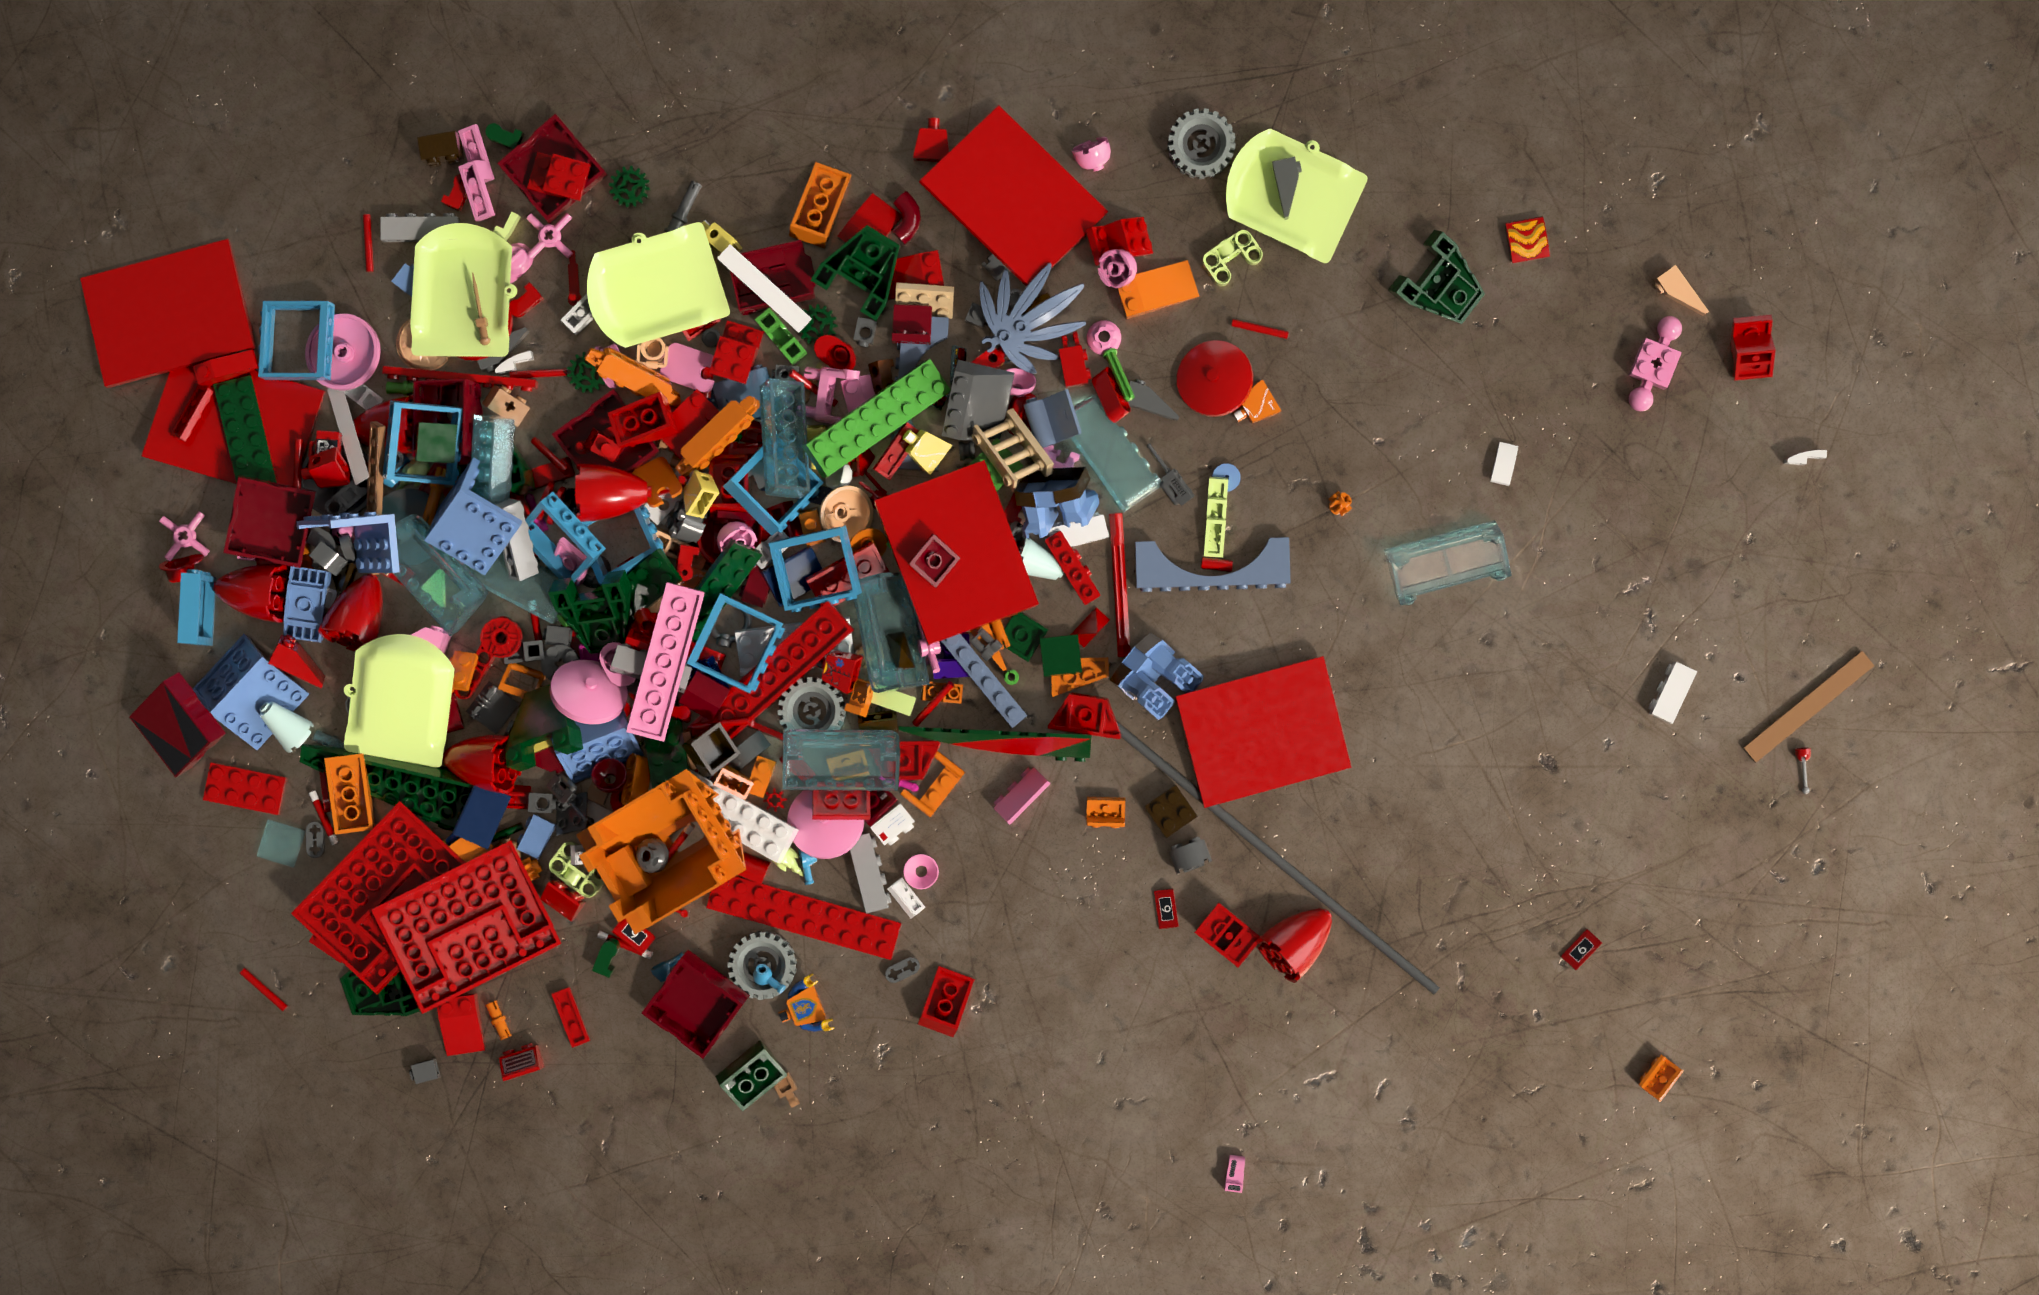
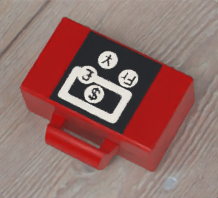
M317 430L316 440L309 442L308 457L313 455L314 444H316L315 454L333 447H337L341 454L342 433Z

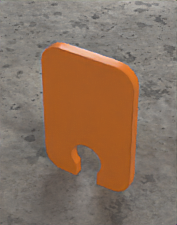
M664 457L655 458L632 472V474L648 482V486H652V498H648L647 502L652 508L664 504L662 498L658 496L660 491L664 489L670 490L669 493L672 498L677 497L683 492L681 483Z

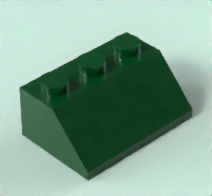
M760 1040L715 1077L719 1086L744 1111L784 1079L787 1073Z

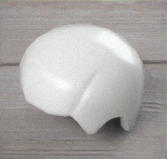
M846 464L826 477V486L832 489L848 486L852 480L850 466Z

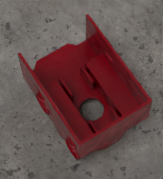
M801 240L740 253L762 274L768 275L771 282L794 303L815 299L813 289L816 284L811 281L815 274L811 257L805 254ZM730 271L741 315L753 314L758 311L767 310L770 307Z
M467 379L413 381V403L446 406L458 405L460 408H463V423H461L463 437L462 442H459L461 459L457 462V465H467L473 457L480 460V424L483 416L482 404L480 402V385ZM413 409L412 457H415L418 422L451 424V420L447 417V412ZM438 462L440 466H447V463Z

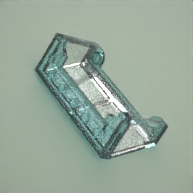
M1496 521L1384 549L1396 598L1400 605L1413 604L1417 599V595L1491 576V578L1497 581H1502L1512 576L1504 535Z

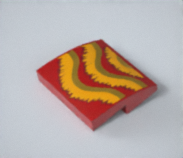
M1543 216L1505 223L1512 263L1550 257Z

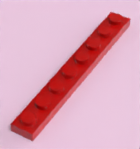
M383 366L382 374L386 375L387 379L399 380V377H406L407 381H418V378L425 380L467 379L483 384V388L490 389L493 385H503L509 390L517 387L521 388V391L532 392V389L538 388V381L533 379Z

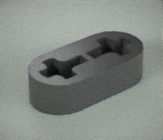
M350 535L340 536L341 549L345 559L348 560L347 563L356 562L357 554Z
M317 821L309 823L306 827V851L312 858L321 857L325 852V829L322 823ZM314 825L320 828V832L316 834L317 839H314V832H311V828H314ZM314 841H317V847H320L317 855H315L314 851H311V847L315 845Z
M909 957L891 965L886 970V979L891 983H896L914 975L920 969V963L915 957ZM908 961L916 962L917 965L914 967V971L911 969L904 971L903 968L908 965ZM891 969H894V971H897L899 969L902 970V972L897 975V979L889 977Z

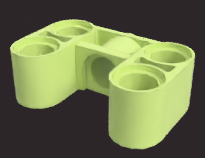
M1238 231L1204 255L1202 260L1203 267L1216 285L1225 286L1229 283L1231 273L1225 264L1239 254L1250 265H1256L1261 261L1263 252L1248 231ZM1240 235H1245L1248 238L1246 244L1238 242ZM1250 251H1256L1259 255V258L1257 260H1251L1248 256V253ZM1209 256L1214 257L1216 264L1213 266L1208 265L1206 258ZM1224 272L1227 275V280L1219 281L1217 274Z
M572 841L564 843L550 860V871L586 898L595 896L605 884L604 881L596 876V868L587 875L578 870L574 865H571V856L566 853L565 848L568 845L578 844ZM556 860H560L563 863L561 871H557L554 868ZM587 883L592 884L594 887L592 894H587L584 890Z

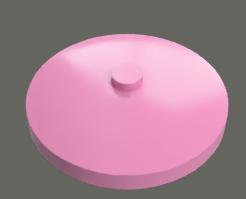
M351 314L334 315L331 380H317L320 384L334 390H351L364 384L373 375L380 359V343L375 330L369 323ZM319 324L309 335L305 349L306 364L310 373L317 372Z
M575 660L562 665L554 673L550 684V697L555 707L566 717L584 724H602L615 719L623 711L628 697L627 687L613 684L607 677L601 663L593 660Z
M812 786L803 790L795 798L787 817V823L799 829L793 840L795 845L805 854L818 859H831L848 852L859 840L864 827V820H812Z

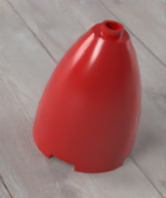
M413 395L391 400L413 402ZM390 400L367 409L353 420L359 443L369 447L370 423L377 421L386 426V446ZM401 408L397 452L407 454L412 453L413 409Z
M577 464L576 466L580 474L575 476V500L577 509L580 511V513H577V518L581 522L604 520L626 514L648 502V498H652V486H648V482L632 473L605 465Z
M276 564L240 568L220 577L214 583L213 590L216 596L225 604L242 614L264 621L281 623L284 621L290 568L286 565Z
M369 573L363 575L351 583L337 597L326 613L318 630L322 637L332 643L336 642L345 646L347 650L356 652L357 649L366 643L378 638L383 615V594L378 577Z
M485 735L469 738L452 745L443 753L444 764L452 773L465 782L487 791L502 794L511 792L514 789L513 784L517 776H521L522 771L520 772L506 766L505 746L509 736Z
M1317 908L1290 916L1274 925L1256 940L1260 943L1258 950L1274 970L1277 969L1279 972L1284 973L1286 980L1296 983L1310 969L1320 955L1330 933L1332 915L1326 909Z

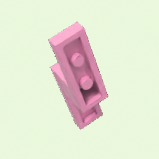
M474 124L458 131L468 163L458 166L474 219L479 222L495 215L485 185L486 182L495 178L479 127Z

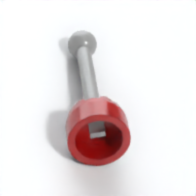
M1796 748V758L1802 761L1804 786L1802 792L1808 794L1810 789L1807 787L1806 761L1811 757V748Z

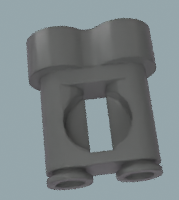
M982 627L977 632L978 634L973 636L969 642L982 654L981 657L988 661L1003 645L998 640L995 641ZM979 636L987 642L988 645L986 647L977 639Z

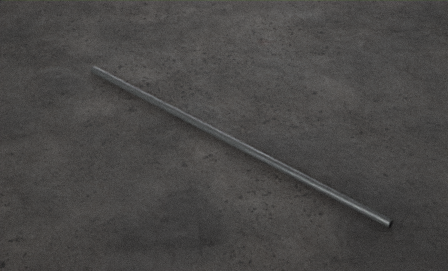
M1117 722L1121 737L1202 803L1199 789ZM1219 805L1207 807L1433 995L1439 990V986Z

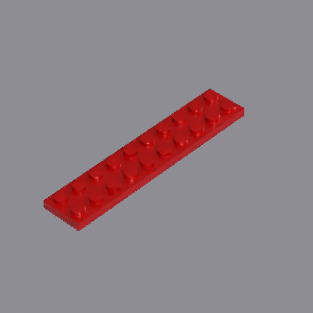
M827 601L776 647L772 657L768 655L765 661L768 663L764 674L760 673L757 678L760 683L756 691L752 690L751 693L732 686L712 722L748 716L752 722L854 631L852 626L834 605ZM756 666L738 682L748 685ZM700 715L687 728H691L692 734L696 735L700 731L694 732L693 724L711 721ZM749 724L725 727L724 729L732 740Z
M737 876L713 889L706 907L707 909L888 960L892 959L901 927V922L869 913L866 914L865 912L766 884H759Z

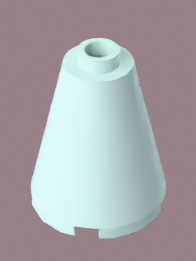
M1023 537L1018 545V550L1028 575L1056 580L1058 577L1061 578L1064 572L1055 557L1032 539Z
M273 701L270 703L266 702L260 708V717L287 753L293 752L291 748L294 746L296 748L300 747L311 734L309 728L310 726L314 727L311 721Z

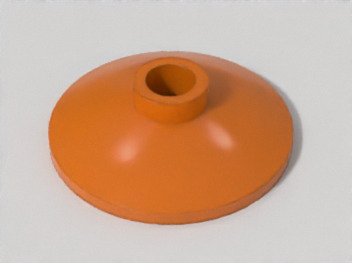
M875 528L862 529L850 540L852 552L867 545L864 544L866 541H869V543L873 541L881 556L887 548L885 535Z

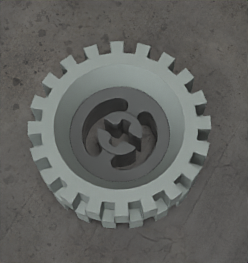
M1199 108L1193 109V112L1189 113L1188 111L1181 118L1179 117L1172 126L1167 144L1170 160L1172 159L1175 168L1178 167L1183 175L1186 173L1193 179L1194 177L1205 179L1208 176L1212 178L1215 174H1220L1229 165L1236 145L1235 133L1232 132L1231 124L1226 122L1227 119L1224 116L1220 117L1218 112H1209V109L1206 108L1203 111H1199ZM1196 132H1204L1206 135H1198L1196 140L1200 143L1204 141V146L1209 150V139H1213L1215 150L1207 157H1197V154H1205L1207 150L1204 147L1198 148V142L1194 140L1192 144L1193 150L1190 151L1187 145L1189 137Z
M807 677L799 679L782 694L781 700L778 703L779 722L784 731L792 739L803 744L813 745L829 741L839 733L846 717V711H844L846 704L841 692L821 678ZM812 697H817L826 706V716L821 721L819 719L821 709L815 712V716L812 714L805 716L808 719L814 720L813 725H808L799 716V706L802 702H805L806 705L804 706L803 713H806L810 710V706L813 708L819 706L817 703L810 701Z
M757 931L748 934L736 943L729 955V977L735 985L750 995L749 998L763 1000L780 995L769 984L759 985L753 979V974L749 969L750 958L755 960L753 964L754 969L760 964L759 960L764 962L768 959L767 956H759V951H766L773 955L777 967L775 972H772V977L779 983L786 986L785 990L794 979L797 969L795 952L790 947V943L778 934H773L769 931ZM771 961L766 964L770 969L772 967Z

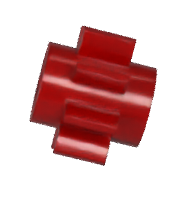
M773 788L772 794L766 792L768 799L763 800V802H768L767 810L774 807V811L777 812V807L785 808L782 802L786 801L787 798H782L781 796L784 791L776 793V788ZM774 795H776L777 798H780V802H777V806H774V803L770 802V799L773 798Z

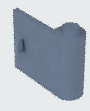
M762 365L751 367L752 371L749 373L746 385L729 379L714 383L713 391L719 411L730 401H738L740 403L746 397L752 396L759 400L761 404L759 409L753 414L754 418L780 412L767 367Z
M1068 389L1044 399L1038 400L1037 397L1026 400L1027 404L1023 405L1032 434L1042 448L1082 433Z

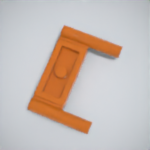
M937 751L934 758L942 763L945 768L922 798L919 800L905 788L900 794L930 818L965 774V771L939 751Z

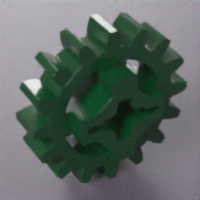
M624 166L622 168L623 172L616 170L617 176H611L614 182L609 183V186L613 188L609 193L615 194L612 199L614 201L619 199L618 204L620 206L625 203L626 208H629L630 204H633L636 208L637 202L643 204L642 198H648L646 191H651V189L646 185L650 181L644 180L647 176L645 173L640 175V168L634 171L633 166H630L629 170ZM630 175H635L640 180H633ZM623 177L621 185H617L619 180ZM628 183L634 185L632 187V191H628V189H625L628 187ZM642 189L641 193L636 197L638 190ZM619 194H626L629 199H624Z
M817 304L815 309L811 305H809V311L803 309L812 318L798 332L803 333L801 336L802 340L808 339L807 344H810L812 341L815 344L816 340L824 335L825 327L829 325L830 328L825 335H836L833 328H838V325L833 324V322L837 318L831 317L833 314L832 310L826 312L827 306L820 309L819 304ZM817 313H822L825 316H827V318L818 317ZM814 317L819 323H822L819 329L820 333L815 327L812 328L815 321ZM813 332L817 334L818 338L811 337L807 333Z
M583 352V357L576 354L577 360H570L573 365L572 367H567L571 371V373L567 374V377L572 378L569 383L571 385L576 383L575 389L578 390L581 387L582 393H585L587 389L590 393H593V388L599 391L600 384L605 386L602 377H599L597 380L595 366L586 364V352ZM579 365V373L575 376L576 367ZM583 366H585L589 370L592 369V371L590 372L592 379L587 375H584L585 368ZM584 380L589 381L591 385H583L580 382Z

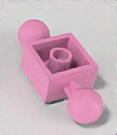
M1667 316L1659 321L1657 331L1660 338L1658 342L1648 338L1642 340L1628 375L1642 381L1640 387L1632 390L1629 395V404L1636 411H1646L1652 406V386L1663 390L1668 388L1682 353L1668 347L1671 340L1677 339L1682 332L1681 322L1676 317ZM1657 360L1659 366L1654 368V364L1651 361Z

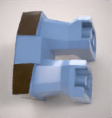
M1086 467L1053 468L1052 474L1047 477L1041 471H1035L1020 480L1014 493L1016 505L1022 506L1025 516L1022 532L1026 539L1029 538L1028 533L1039 534V538L1048 535L1059 515L1058 505L1062 512L1065 526L1070 527V522L1080 523L1081 527L1089 524L1099 505V498L1094 490H1085L1090 481Z
M1150 633L1134 646L1119 665L1110 681L1132 700L1137 698L1138 703L1159 720L1164 717L1174 702V699L1155 684L1159 677L1163 676L1170 680L1186 694L1197 689L1203 681L1204 675L1184 658H1175L1173 656L1175 651L1161 638Z

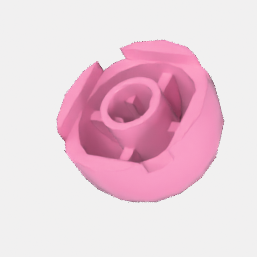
M1107 137L1096 138L1097 142L1088 140L1074 147V151L1071 152L1076 163L1081 168L1092 169L1094 172L1103 169V164L1109 160L1111 153Z
M1113 249L1107 251L1099 259L1100 268H1098V274L1103 283L1109 287H1124L1130 284L1136 276L1137 263L1135 258L1125 250Z
M737 521L724 525L717 536V545L720 552L723 551L731 539L755 548L754 543L755 541L757 542L753 530L745 523Z

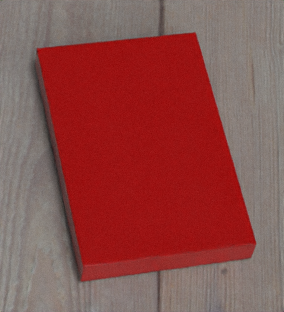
M812 783V820H870V783Z

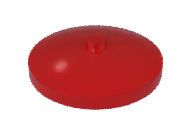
M1213 340L1195 346L1184 356L1177 372V387L1181 398L1193 411L1204 416L1218 417L1232 413L1246 401L1253 386V370L1250 361L1237 346L1225 341Z

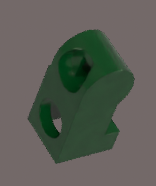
M496 123L489 124L485 130L489 140L512 150L521 144L524 137L522 131L515 129L514 133L503 130Z
M608 938L603 943L593 966V972L608 978L611 977L615 969L611 962L620 950V943L617 939Z

